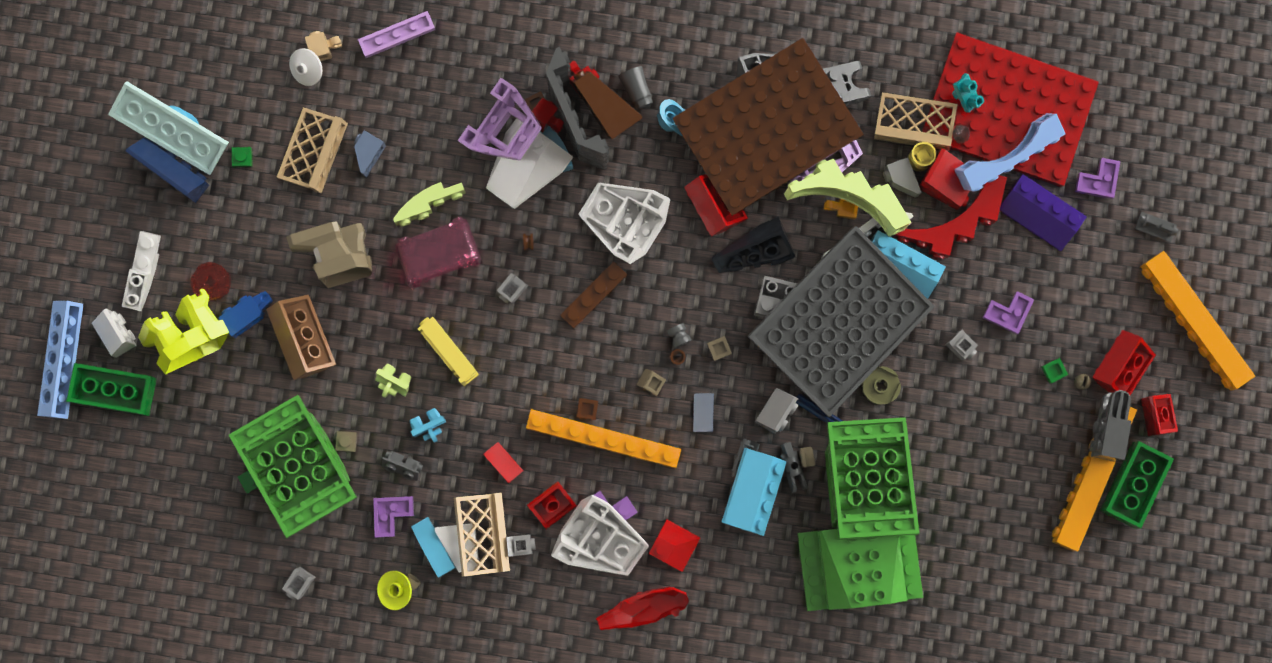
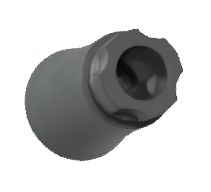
M642 66L630 69L618 76L632 104L634 103L636 110L645 108L653 103Z

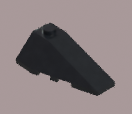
M779 217L754 228L713 256L712 261L719 273L742 270L744 267L749 266L759 268L761 265L769 263L779 265L796 256Z

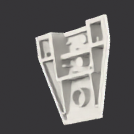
M517 118L505 133L503 143L509 145L522 126V121ZM539 132L521 160L496 158L486 189L515 209L559 176L573 159V156Z
M597 183L578 215L614 256L631 264L647 253L664 226L670 199L654 190Z
M590 495L580 501L561 529L551 556L568 565L628 576L649 545L609 503L594 495Z

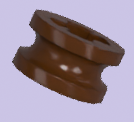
M523 233L524 251H527L528 248L534 250L533 233H530V235Z

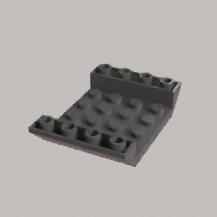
M558 47L546 72L550 97L558 108V115L564 122L563 126L579 161L605 170L609 162V147L606 140H601L599 135L586 140L587 137L582 127L579 128L578 116L575 110H571V101L567 92H563V87L569 85V78H571L570 61L566 51L562 52L560 47Z

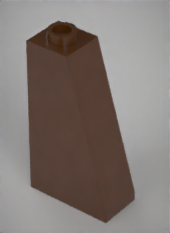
M582 70L573 76L575 79L571 83L609 139L615 138L643 118L640 113L590 71L584 72Z

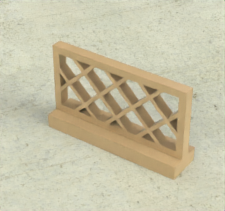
M882 92L874 139L909 145L928 142L935 149L941 150L943 148L949 151L957 104ZM885 98L893 99L897 105L888 110L884 105ZM906 102H912L915 109L907 113L901 105ZM924 105H931L934 112L926 116L920 108ZM899 107L905 116L896 121L891 112ZM943 108L952 109V115L947 119L939 112ZM918 110L923 119L915 124L910 115ZM937 113L942 122L934 127L929 118ZM887 115L894 122L889 127L880 126L881 119ZM906 118L912 124V127L907 130L902 129L898 124ZM924 121L931 128L926 133L921 132L917 127ZM945 124L949 129L948 136L940 135L936 129Z
M303 107L277 178L322 193L348 123L340 117H332ZM307 114L313 115L315 122L306 126L305 118ZM326 120L332 121L330 128L323 131L320 123ZM318 125L321 133L311 137L308 129ZM306 131L309 139L300 143L298 136ZM323 136V146L316 148L314 140ZM311 142L314 150L305 154L302 146ZM299 149L302 156L293 160L291 157L292 152ZM316 154L318 160L310 166L307 158ZM304 160L307 168L298 172L295 164ZM292 166L295 174L290 177L284 176L285 170ZM310 172L311 178L309 183L302 182L300 176Z
M502 493L454 498L462 577L510 571ZM481 499H486L487 508L484 512L477 506ZM460 501H466L471 505L466 513L461 510ZM473 509L481 514L476 522L469 517ZM483 518L489 521V527L486 531L479 526ZM466 519L473 525L468 533L463 529V523ZM476 528L483 534L478 542L471 537ZM486 537L491 541V547L488 551L480 545ZM468 539L475 544L470 553L465 549V543ZM478 548L485 553L480 562L473 556ZM487 557L493 560L494 569H487L483 565ZM471 559L477 566L473 571L467 572V562Z

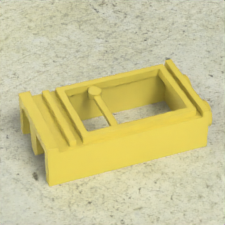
M427 317L420 322L418 330L463 386H466L479 375L434 317L430 319Z

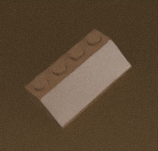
M309 295L281 300L266 309L293 380L309 377L336 365Z

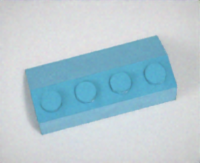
M878 230L871 239L873 244L928 299L939 282L946 266Z
M744 448L722 523L764 536L786 461Z

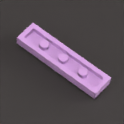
M428 11L362 37L358 41L365 57L368 58L434 31L435 27Z

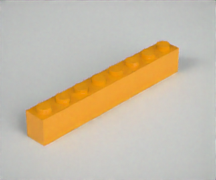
M1165 251L1158 253L1140 266L1144 277L1148 280L1150 279L1154 285L1153 289L1165 300V306L1176 315V321L1187 330L1189 339L1198 345L1200 354L1208 359L1211 363V369L1222 378L1221 382L1225 388L1230 389V391L1236 390L1255 377L1252 370Z
M1130 407L1129 421L1133 422L1137 409ZM1089 452L1088 456L1084 457L1081 464L1083 469L1074 480L1075 488L1068 494L1067 507L1060 513L1059 519L1061 521L1059 526H1056L1052 532V537H1054L1053 543L1073 552L1079 551L1116 462L1091 457L1092 452Z
M533 409L530 411L526 425L528 430L675 469L677 468L681 449Z

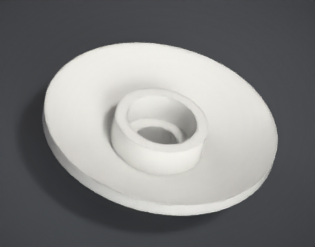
M305 48L294 51L289 62L293 77L305 86H312L318 83L322 76V65L318 56Z

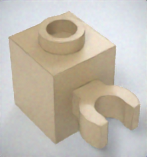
M315 31L305 37L308 49L314 52L320 61L332 58L330 49L342 47L339 36L327 40L324 32Z

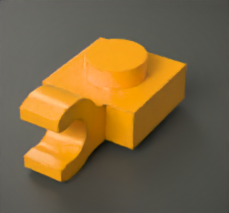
M840 198L839 202L831 200L824 202V210L837 211V217L857 218V205Z

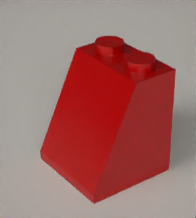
M942 148L919 185L920 190L955 210H958L961 206L965 207L970 198L967 196L969 190L963 189L955 172V169L964 163Z

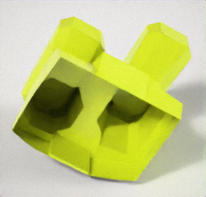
M205 289L199 290L200 295L198 297L194 294L182 298L175 314L178 321L185 326L189 325L191 330L182 333L175 326L168 312H162V319L160 320L158 317L148 318L143 323L138 338L144 347L156 346L160 355L156 364L165 375L219 350L229 334L223 320L218 321L208 307L209 296Z

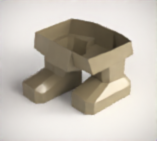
M337 221L287 236L292 252H314L317 263L313 264L312 268L316 272L318 279L328 288L372 275V259L370 255L367 256L364 243L366 233L362 223L340 228Z

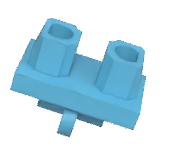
M433 408L426 412L430 422L423 424L420 416L410 420L413 437L428 431V434L423 435L424 441L432 438L434 443L438 441L436 436L441 434L442 431L440 428L433 431V428L446 423V420L436 408Z

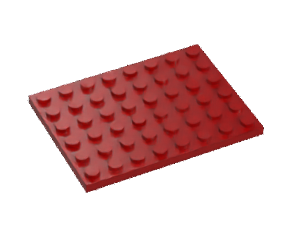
M956 32L933 100L957 104L950 148L985 161L999 159L1014 150L1026 136L1033 121L1046 113L1057 114L1065 135L1061 136L1058 142L1045 146L1042 152L1029 156L1027 161L1014 165L1012 170L1064 187L1099 81ZM964 73L969 74L971 80L976 81L978 85L977 94L983 96L984 103L979 108H973L969 113L964 111L960 100L955 99L952 95V92L955 90L953 84L959 81ZM931 106L928 115L934 112V109ZM943 108L939 111L945 119L952 115L951 108ZM937 113L929 118L934 127L942 122ZM925 121L922 132L926 133L931 128ZM945 124L936 129L940 135L948 136L949 129Z

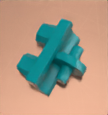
M964 73L962 78L953 84L955 90L952 92V95L955 99L960 100L964 111L969 113L973 108H979L984 103L983 96L977 94L978 85L976 81L971 80L967 73Z

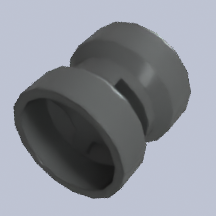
M684 323L667 330L669 337L673 338L672 344L674 348L681 347L692 341L690 335L685 333L686 327Z

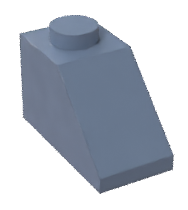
M364 130L362 134L356 137L354 148L360 172L367 178L386 145L382 140Z

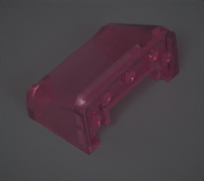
M458 217L451 220L452 223L412 238L403 237L397 240L398 243L395 244L407 284L411 289L420 287L421 280L426 283L434 277L462 267L467 268V263L474 266L483 263L467 219Z

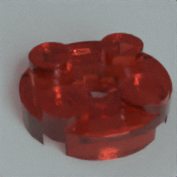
M206 262L199 265L194 274H192L191 287L196 295H200V289H205L209 296V301H216L229 293L231 279L228 271L223 266L214 262ZM209 277L216 280L213 286L206 284V281H209Z

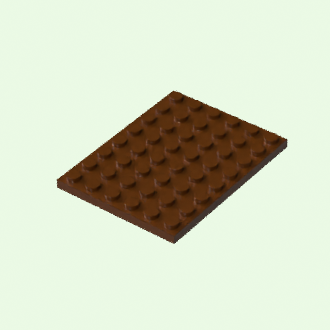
M804 38L791 44L672 118L732 216L864 136Z

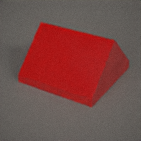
M1171 394L1149 396L1141 399L1148 436L1178 432Z
M558 481L527 504L528 508L545 529L549 528L577 506Z

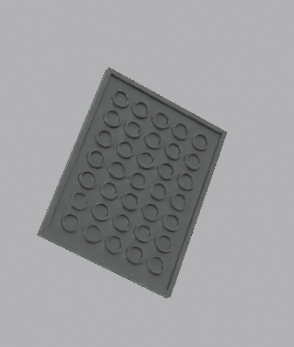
M854 225L747 337L827 417H830L935 306Z

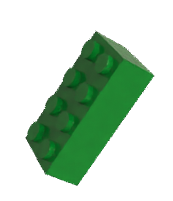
M74 363L66 401L149 416L157 378Z
M1140 441L1132 442L1100 512L1134 529H1141L1174 458Z

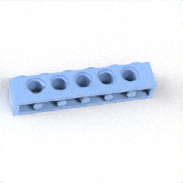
M53 301L37 416L68 419L70 402L66 400L73 366L76 363L83 304Z

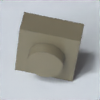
M725 336L707 343L714 361L732 354Z
M337 431L335 451L356 452L357 433Z

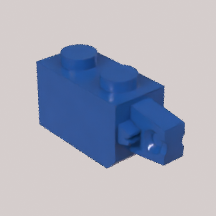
M266 291L254 297L244 296L237 301L238 304L233 308L228 307L221 312L222 315L218 318L223 320L229 334L236 339L264 319L265 313L263 310L273 300Z

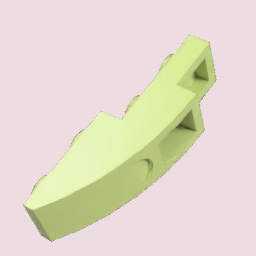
M440 182L428 187L415 195L398 211L393 218L394 223L397 226L403 227L411 224V221L417 218L418 220L428 218L429 214L432 213L430 206L434 205V207L443 205L446 200L462 198V195L466 193L463 184L459 183L444 189Z

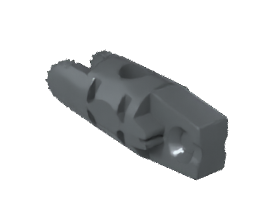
M791 442L782 444L783 454L780 457L781 460L786 461L784 470L791 493L797 491L794 480L795 476H798L802 489H808L797 451H793Z

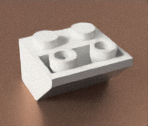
M104 309L92 322V325L110 355L117 358L137 346L134 342L136 338L131 330L127 331L124 326L126 321L120 313L117 314L115 311Z

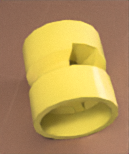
M920 142L913 147L908 155L912 169L921 172L931 166L936 159V150L932 144Z

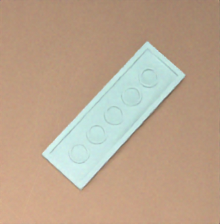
M129 82L124 83L108 114L209 175L213 172L229 143Z

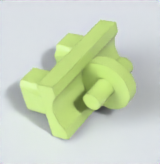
M386 364L382 370H377L375 381L380 383L378 388L383 390L382 396L385 398L388 394L396 396L397 392L406 396L411 376L402 372L399 379L394 377L393 374L396 369L390 364Z

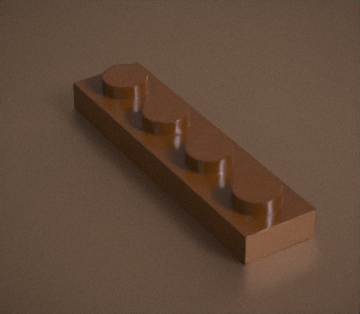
M613 262L560 316L575 329L616 288L627 274Z

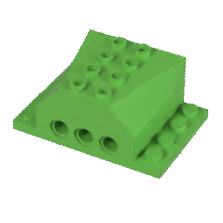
M299 395L229 434L230 439L286 538L357 498L349 484L350 479L343 462L327 434L313 414L308 412Z
M906 417L828 422L829 444L825 450V463L832 528L838 527L839 540L918 535L919 525Z
M838 529L797 533L807 611L876 606L903 602L908 599L923 598L915 535L839 540Z

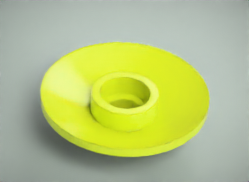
M399 571L385 573L380 578L377 586L378 597L381 603L388 609H402L410 601L412 594L411 584L408 578Z

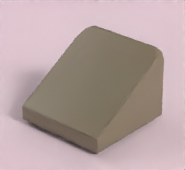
M645 369L637 386L657 396L666 379L651 370Z
M812 447L798 449L802 468L815 466Z

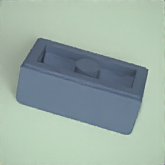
M714 393L694 394L693 432H713Z

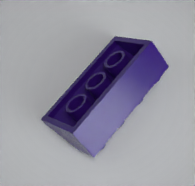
M1024 174L1016 180L1000 206L1002 213L1059 251L1063 250L1087 217Z

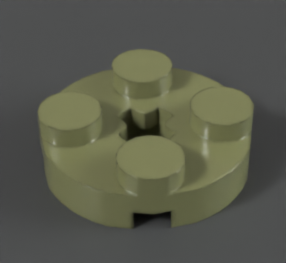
M884 366L877 367L862 383L863 395L868 401L876 405H886L894 401L901 390V384L896 372ZM884 381L886 389L879 391L876 383Z

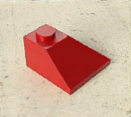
M666 519L649 554L683 572L700 537Z

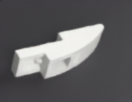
M140 231L133 267L129 269L122 307L142 311L159 258L157 252L161 238L160 235Z

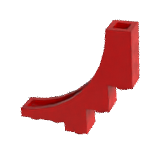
M998 175V179L983 184V188L980 189L973 203L954 220L928 229H905L893 235V238L904 244H908V242L916 243V246L920 248H927L928 246V254L933 255L932 258L937 260L947 259L950 256L954 238L958 242L967 243V241H971L974 238L977 221L986 226L997 222L1007 177Z

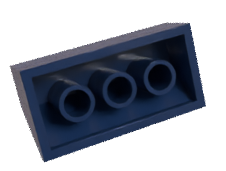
M144 137L126 149L128 154L195 203L209 187V184L205 182L207 179L198 171L194 174L190 171L192 168L183 160L179 163L175 160L177 157L175 154L168 150L164 152L160 149L161 146L152 140L149 141Z

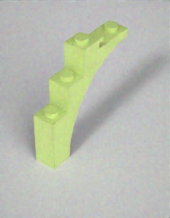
M834 159L829 161L822 160L817 163L813 173L807 175L802 181L798 182V180H795L788 184V188L784 193L787 200L807 195H826L844 199L870 214L889 237L905 230L911 223L889 184L877 185L871 189L861 171L855 174L851 172L843 176Z

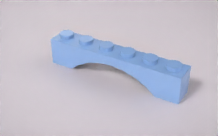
M1046 113L1031 123L1022 142L1007 155L992 161L980 162L969 160L956 168L955 172L964 190L978 191L983 188V184L998 179V175L1011 171L1014 165L1027 161L1032 154L1042 152L1048 144L1058 142L1060 137L1065 135V131L1057 114Z

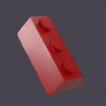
M706 174L698 176L684 187L711 237L723 233L748 219L744 210L733 216L731 215Z
M1122 330L1092 378L1110 393L1123 390L1131 395L1156 354L1142 337Z

